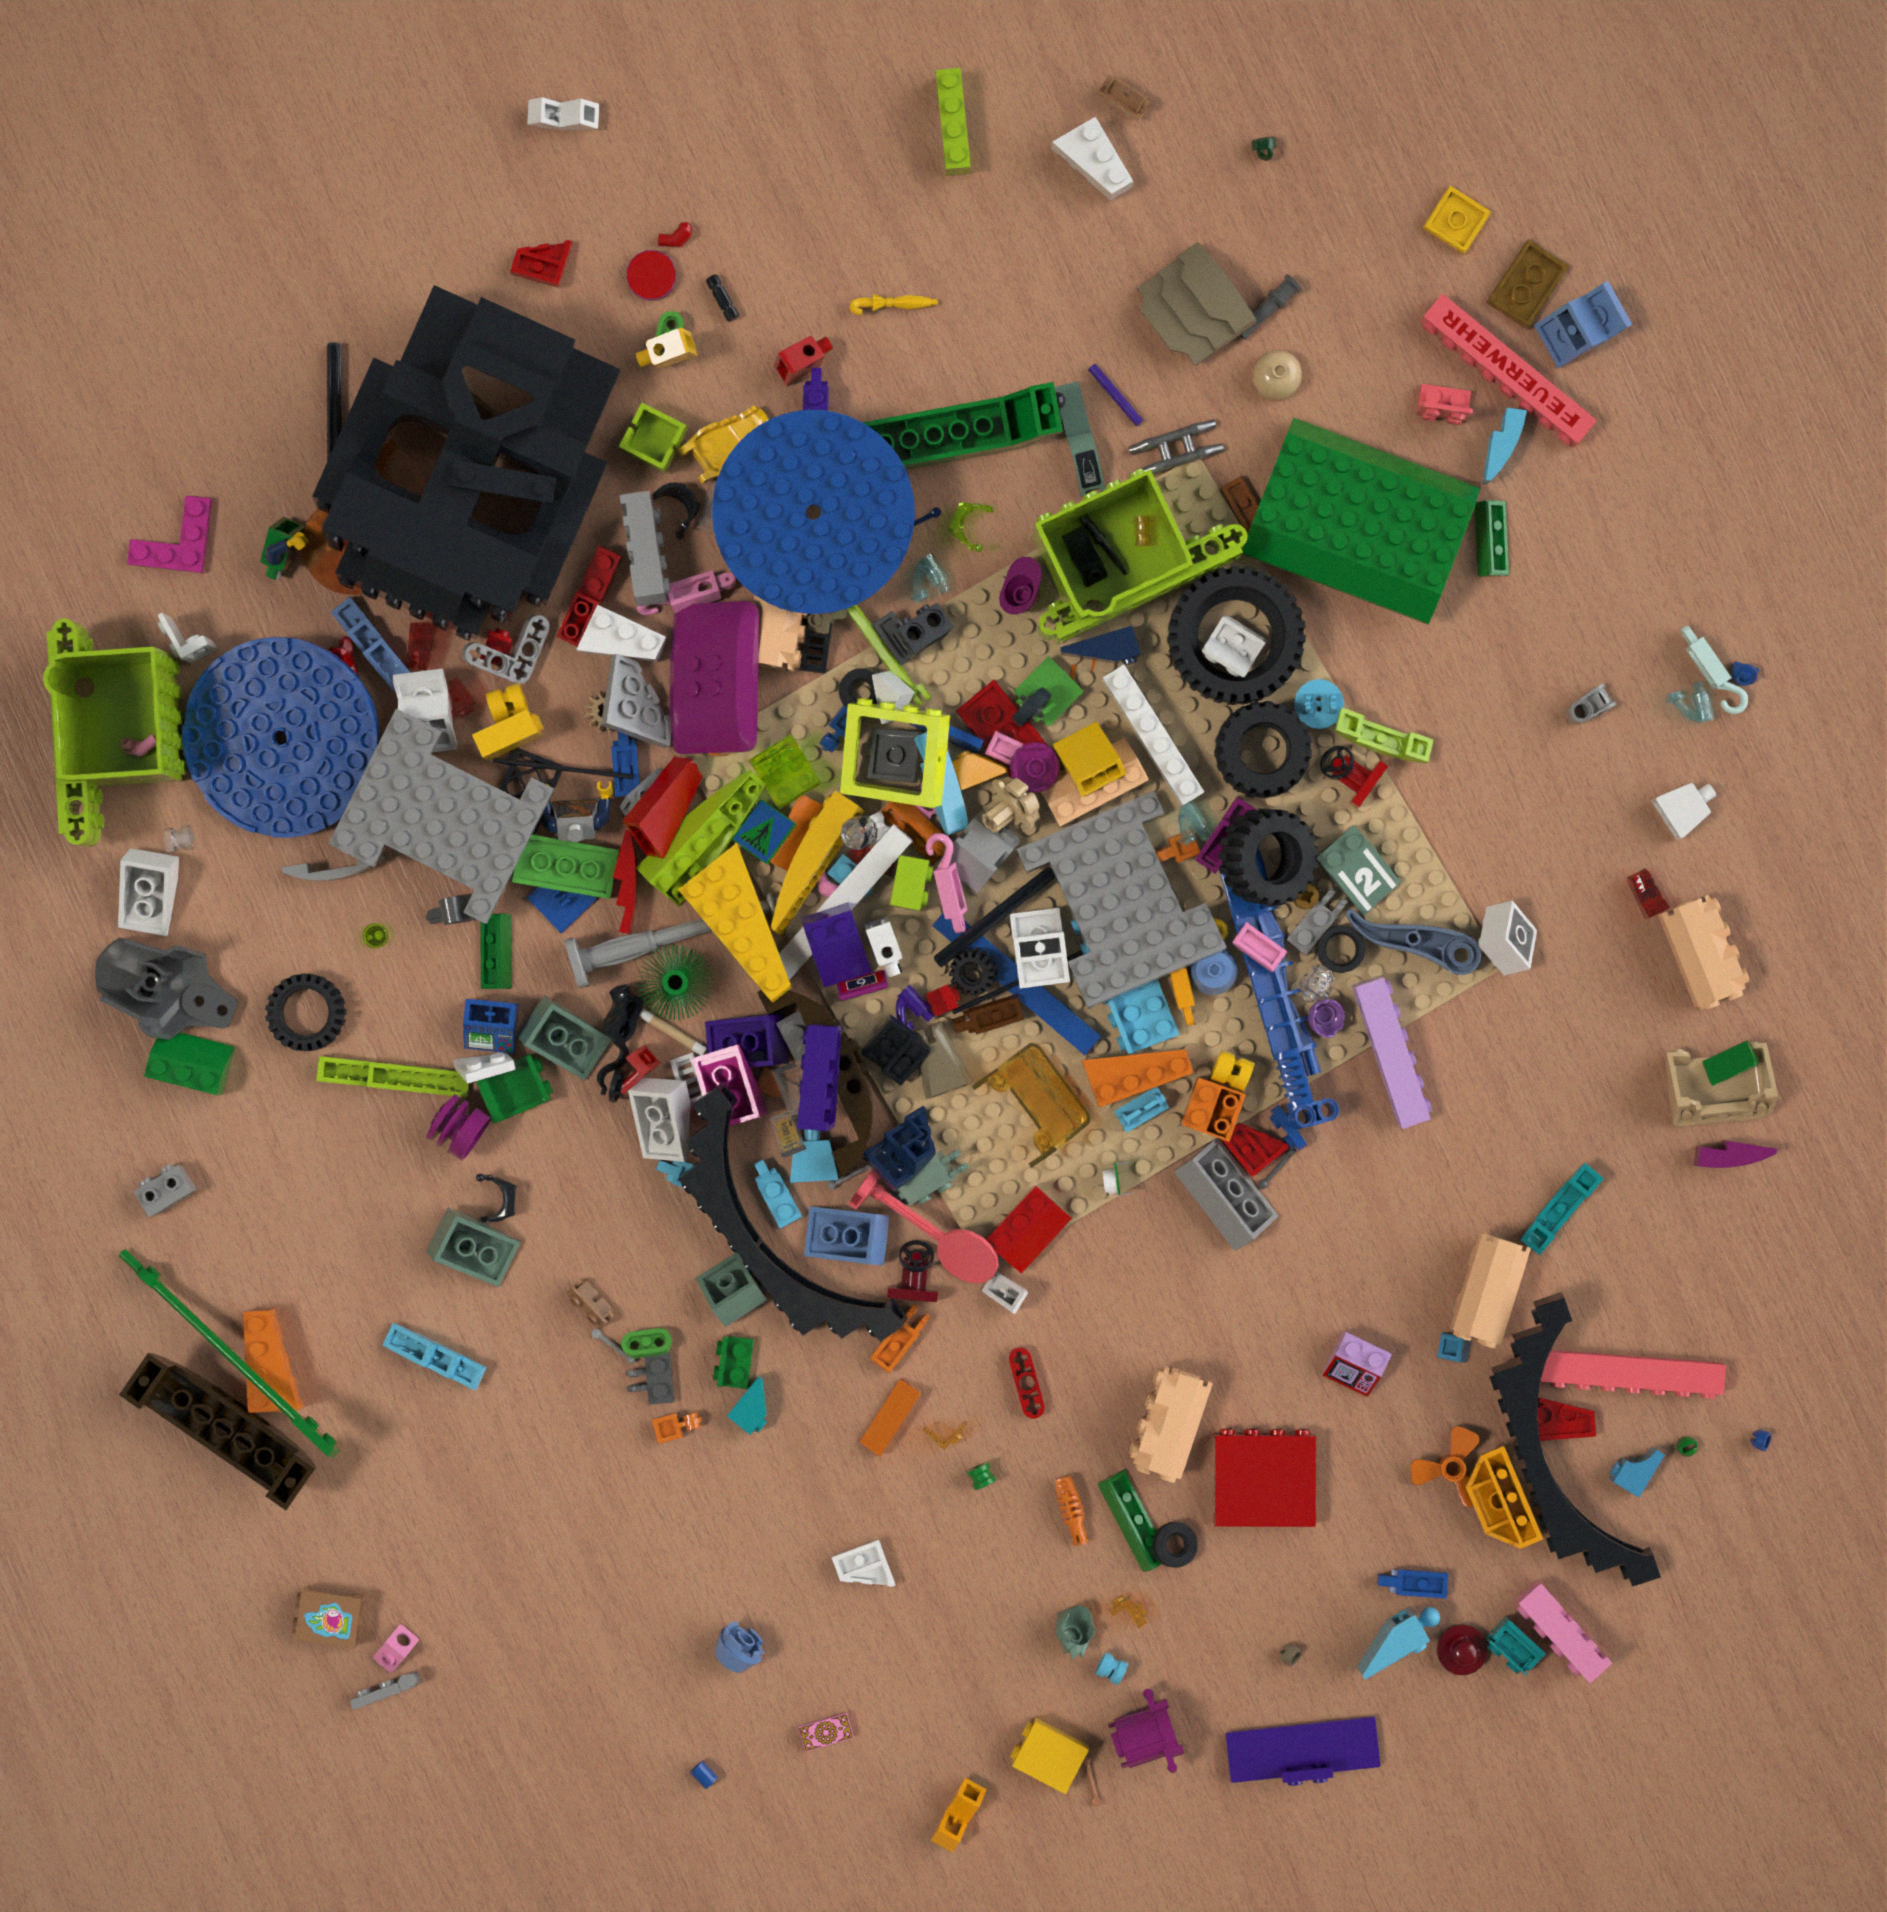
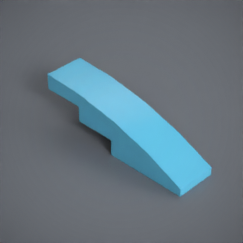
M927 732L914 738L923 761L925 760ZM948 750L942 805L934 807L946 836L963 831L969 825L960 786ZM923 762L920 766H921L922 770L924 771V762Z
M392 1323L382 1345L414 1363L427 1367L446 1378L453 1379L472 1390H477L487 1369L486 1366L396 1323Z

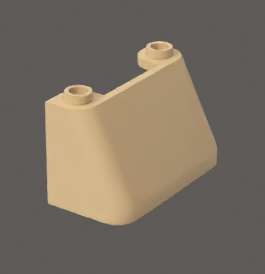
M1749 1042L1759 1063L1714 1086H1711L1702 1063L1703 1060L1710 1057L1691 1059L1690 1053L1685 1052L1683 1049H1675L1666 1053L1665 1062L1673 1125L1687 1127L1756 1120L1770 1116L1776 1105L1778 1092L1767 1042Z

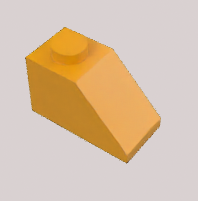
M969 751L956 755V760L952 762L961 791L1010 773L1009 767L978 753L970 754Z

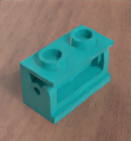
M1506 1616L1485 1637L1490 1643L1488 1648L1497 1657L1501 1654L1509 1660L1506 1665L1516 1674L1521 1671L1527 1676L1528 1674L1525 1671H1530L1546 1655L1535 1642Z

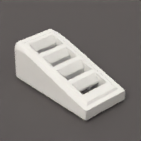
M693 1052L670 1060L676 1080H682L681 1077L692 1073L695 1074L694 1077L682 1080L686 1081L687 1086L698 1083L697 1087L688 1089L689 1096L701 1092L692 1058H695ZM691 1063L692 1067L679 1071L678 1067ZM702 1092L700 1096L690 1099V1110L696 1108L694 1104L703 1096Z

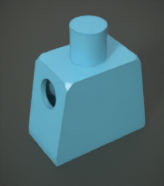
M804 1129L805 1141H800L802 1149L793 1152L790 1183L838 1180L839 1175L835 1159L832 1155L831 1140H820V1132L818 1130Z

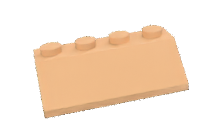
M1125 737L1111 745L1120 757L1127 773L1126 775L1082 798L1066 770L1063 769L1059 771V776L1051 787L1040 792L1059 828L1149 781L1141 763Z

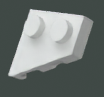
M879 1539L831 1557L840 1581L861 1582L862 1584L871 1585L880 1584L889 1587L895 1586L894 1578Z

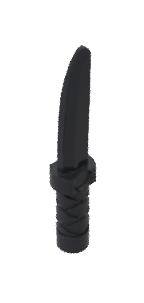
M1088 514L1083 516L1080 521L1092 535L1096 545L1100 544L1121 573L1127 575L1122 562L1105 540L1107 536L1099 530Z

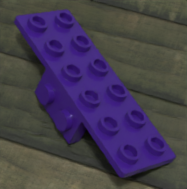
M1374 1716L1230 1731L1225 1734L1230 1780L1232 1783L1281 1778L1283 1783H1288L1289 1786L1301 1785L1303 1781L1313 1780V1783H1324L1328 1781V1778H1334L1333 1772L1377 1768L1381 1765L1376 1719Z

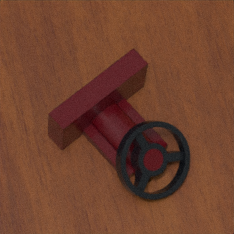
M912 1240L906 1242L900 1248L899 1262L903 1266L901 1287L888 1286L887 1298L937 1303L938 1291L926 1289L927 1271L934 1260V1252L930 1245L920 1240ZM920 1245L925 1247L927 1251H910L907 1247ZM902 1252H904L908 1257H904V1259H902ZM931 1254V1260H930L929 1263H928V1260H929V1259H924V1258H926L927 1256H929V1255Z

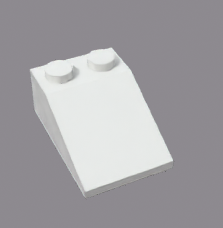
M133 848L128 850L120 861L118 928L163 936L168 935L178 882V856Z
M643 1078L628 1090L642 1156L647 1159L685 1162L688 1154V1143L686 1141L689 1138L691 1106L686 1081Z

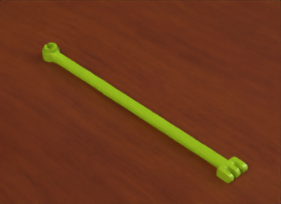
M858 605L846 608L850 617L889 671L893 672L915 692L912 699L916 704L921 706L924 703L919 696L920 693L926 700H929L931 695L922 683L917 686L914 685Z

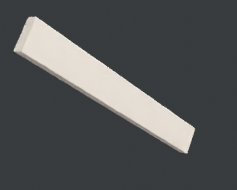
M893 824L816 913L848 902L852 910L913 840ZM803 927L779 953L789 980L812 955Z

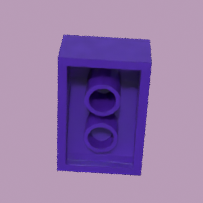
M849 902L801 918L824 988L872 972Z
M784 1014L706 1021L708 1054L739 1044L749 1067L789 1064L787 1045L776 1023L785 1019Z

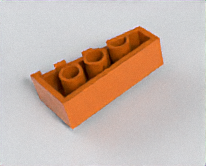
M274 1308L244 1311L246 1364L295 1410L303 1408L304 1406L299 1397L297 1383L289 1364L290 1360L282 1341L283 1337ZM246 1378L248 1413L281 1411Z

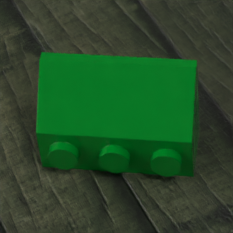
M181 1032L170 1040L157 1038L150 1051L144 1077L213 1095H223L235 1046Z

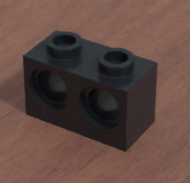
M938 603L931 607L928 604L924 605L915 612L917 614L916 617L911 620L906 617L896 625L898 629L892 636L909 660L949 634L954 628ZM927 618L934 619L937 627H931L927 623ZM907 631L914 632L917 640L909 639Z

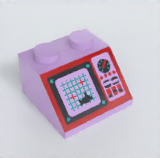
M1343 1330L1322 1376L1368 1397L1381 1378L1392 1354Z

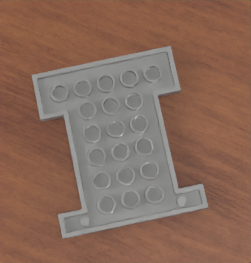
M396 709L328 844L372 867L376 866L386 845L473 889L474 892L463 913L487 924L555 789L532 777L520 799L431 755L442 731Z
M1155 791L1016 850L1026 874L1050 864L1087 945L1089 953L1068 961L1069 969L1087 1009L1227 949L1206 903L1185 912L1182 911L1148 838L1143 824L1164 815L1163 808Z

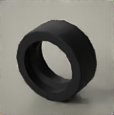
M1340 925L1331 927L1322 934L1317 942L1316 952L1318 960L1323 967L1331 972L1345 973L1354 970L1360 965L1364 959L1366 947L1364 939L1358 931L1349 926ZM1335 935H1346L1355 944V955L1348 963L1337 964L1327 956V943Z

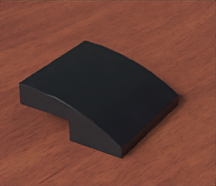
M890 1015L864 1046L861 1055L880 1066L882 1074L902 1086L928 1055L931 1048L910 1028Z

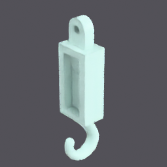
M1687 625L1681 628L1680 632L1689 645L1685 650L1712 689L1730 691L1740 697V704L1736 707H1730L1725 700H1722L1720 704L1723 710L1730 714L1743 712L1748 704L1747 693L1742 688L1728 682L1732 677L1704 637L1698 639Z

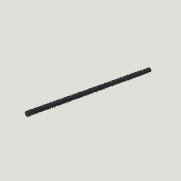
M501 758L493 759V763L634 779V774Z
M1082 950L1067 956V962L1083 955ZM1019 980L953 1009L952 1012L956 1014L1019 985Z

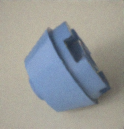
M1227 949L1188 966L1190 982L1198 991L1207 995H1219L1228 991L1235 983L1238 974L1237 962Z
M731 1622L720 1631L715 1647V1656L730 1671L742 1673L761 1661L762 1654L765 1652L761 1648L763 1640L752 1628L746 1631L738 1627L739 1622Z

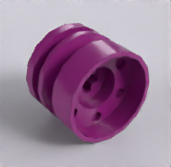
M454 1094L440 1107L432 1119L426 1138L432 1141L440 1133L441 1135L437 1141L439 1147L450 1139L452 1142L448 1152L463 1161L484 1133L491 1120V1116L478 1108L468 1116L465 1113L469 1102L464 1101L459 1108H456L461 1097Z

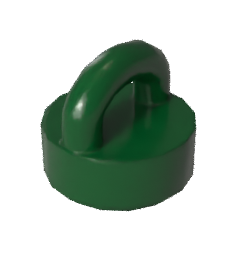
M1274 136L1257 138L1251 141L1252 150H1257V155L1261 160L1268 161L1273 157V148L1277 147ZM1264 149H1267L1266 155L1263 153Z

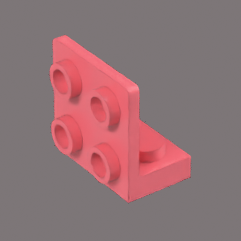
M1421 384L1416 415H1421L1422 419L1427 421H1437V418L1447 419L1449 424L1461 425L1473 413V409L1469 408L1471 391Z

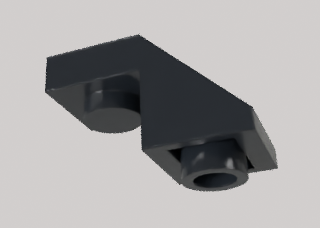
M1084 525L1061 536L1067 552L1086 588L1108 577L1102 559L1095 550Z

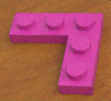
M185 495L180 545L130 539L127 564L203 574L212 499Z

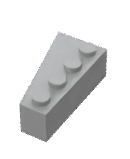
M649 491L619 495L625 514L622 517L626 537L628 538L626 545L629 560L631 561L630 572L637 607L666 603V593H670L668 578H664L663 570H667L665 555H661L660 547H664L663 534L658 532L657 524H661L659 509H654Z

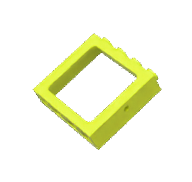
M858 698L857 702L849 703L840 793L929 808L941 806L950 715L941 714L942 710L928 708L926 712L918 711V706L903 705V708L895 707L893 702H880V705L872 704V699ZM862 716L926 726L927 738L922 792L856 782Z

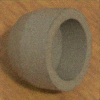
M1292 1644L1284 1645L1283 1649L1285 1652L1280 1651V1658L1286 1665L1291 1667L1299 1660L1302 1651Z

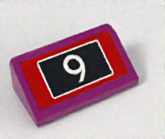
M884 970L861 975L836 984L839 998L842 1001L889 987Z

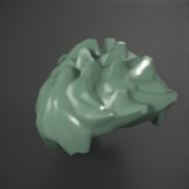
M1076 1605L1062 1612H1057L1058 1617L1054 1630L1061 1647L1064 1649V1653L1070 1652L1072 1659H1075L1078 1654H1080V1657H1084L1089 1641L1093 1638L1096 1630L1093 1624V1616L1089 1609Z

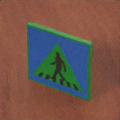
M761 799L732 840L768 865L797 824Z

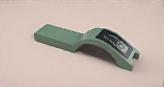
M1079 382L1055 387V392H1061L1066 399L1064 407L1059 409V412L1062 416L1063 428L1071 450L1080 495L1083 497L1086 495L1085 491L1096 488L1103 492L1105 491L1101 466L1090 430Z

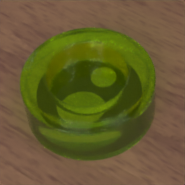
M372 923L365 927L362 938L367 946L381 948L387 943L389 934L383 925Z

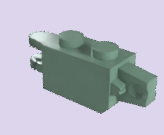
M959 1149L947 1156H944L942 1151H940L911 1180L896 1191H892L890 1195L904 1205L909 1204L911 1206L915 1202L922 1205L932 1198L930 1193L937 1189L941 1193L953 1186L950 1181L956 1178L959 1173L969 1168L966 1162L953 1170L949 1161L959 1157L961 1154Z

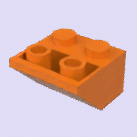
M1196 1077L1180 1124L1230 1142L1246 1094Z

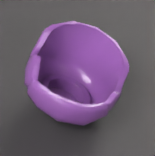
M1320 999L1310 1007L1308 1022L1310 1028L1317 1035L1333 1038L1339 1030L1344 1028L1345 1012L1342 1005L1336 1000Z

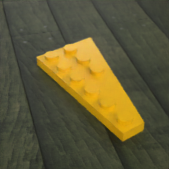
M736 843L678 890L773 1003L790 990L792 986L739 846Z

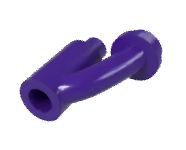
M908 985L897 996L898 999L895 1006L896 1017L911 1030L915 1027L912 1025V1021L907 1023L906 1007L917 1018L922 1016L927 1023L935 1016L928 1009L930 1005L911 985Z

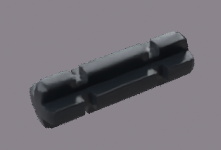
M714 274L708 277L706 283L709 289L713 290L712 294L720 309L724 310L723 314L726 320L731 322L737 319L739 313L735 306H732L733 302L725 287L721 286L722 283L718 275Z

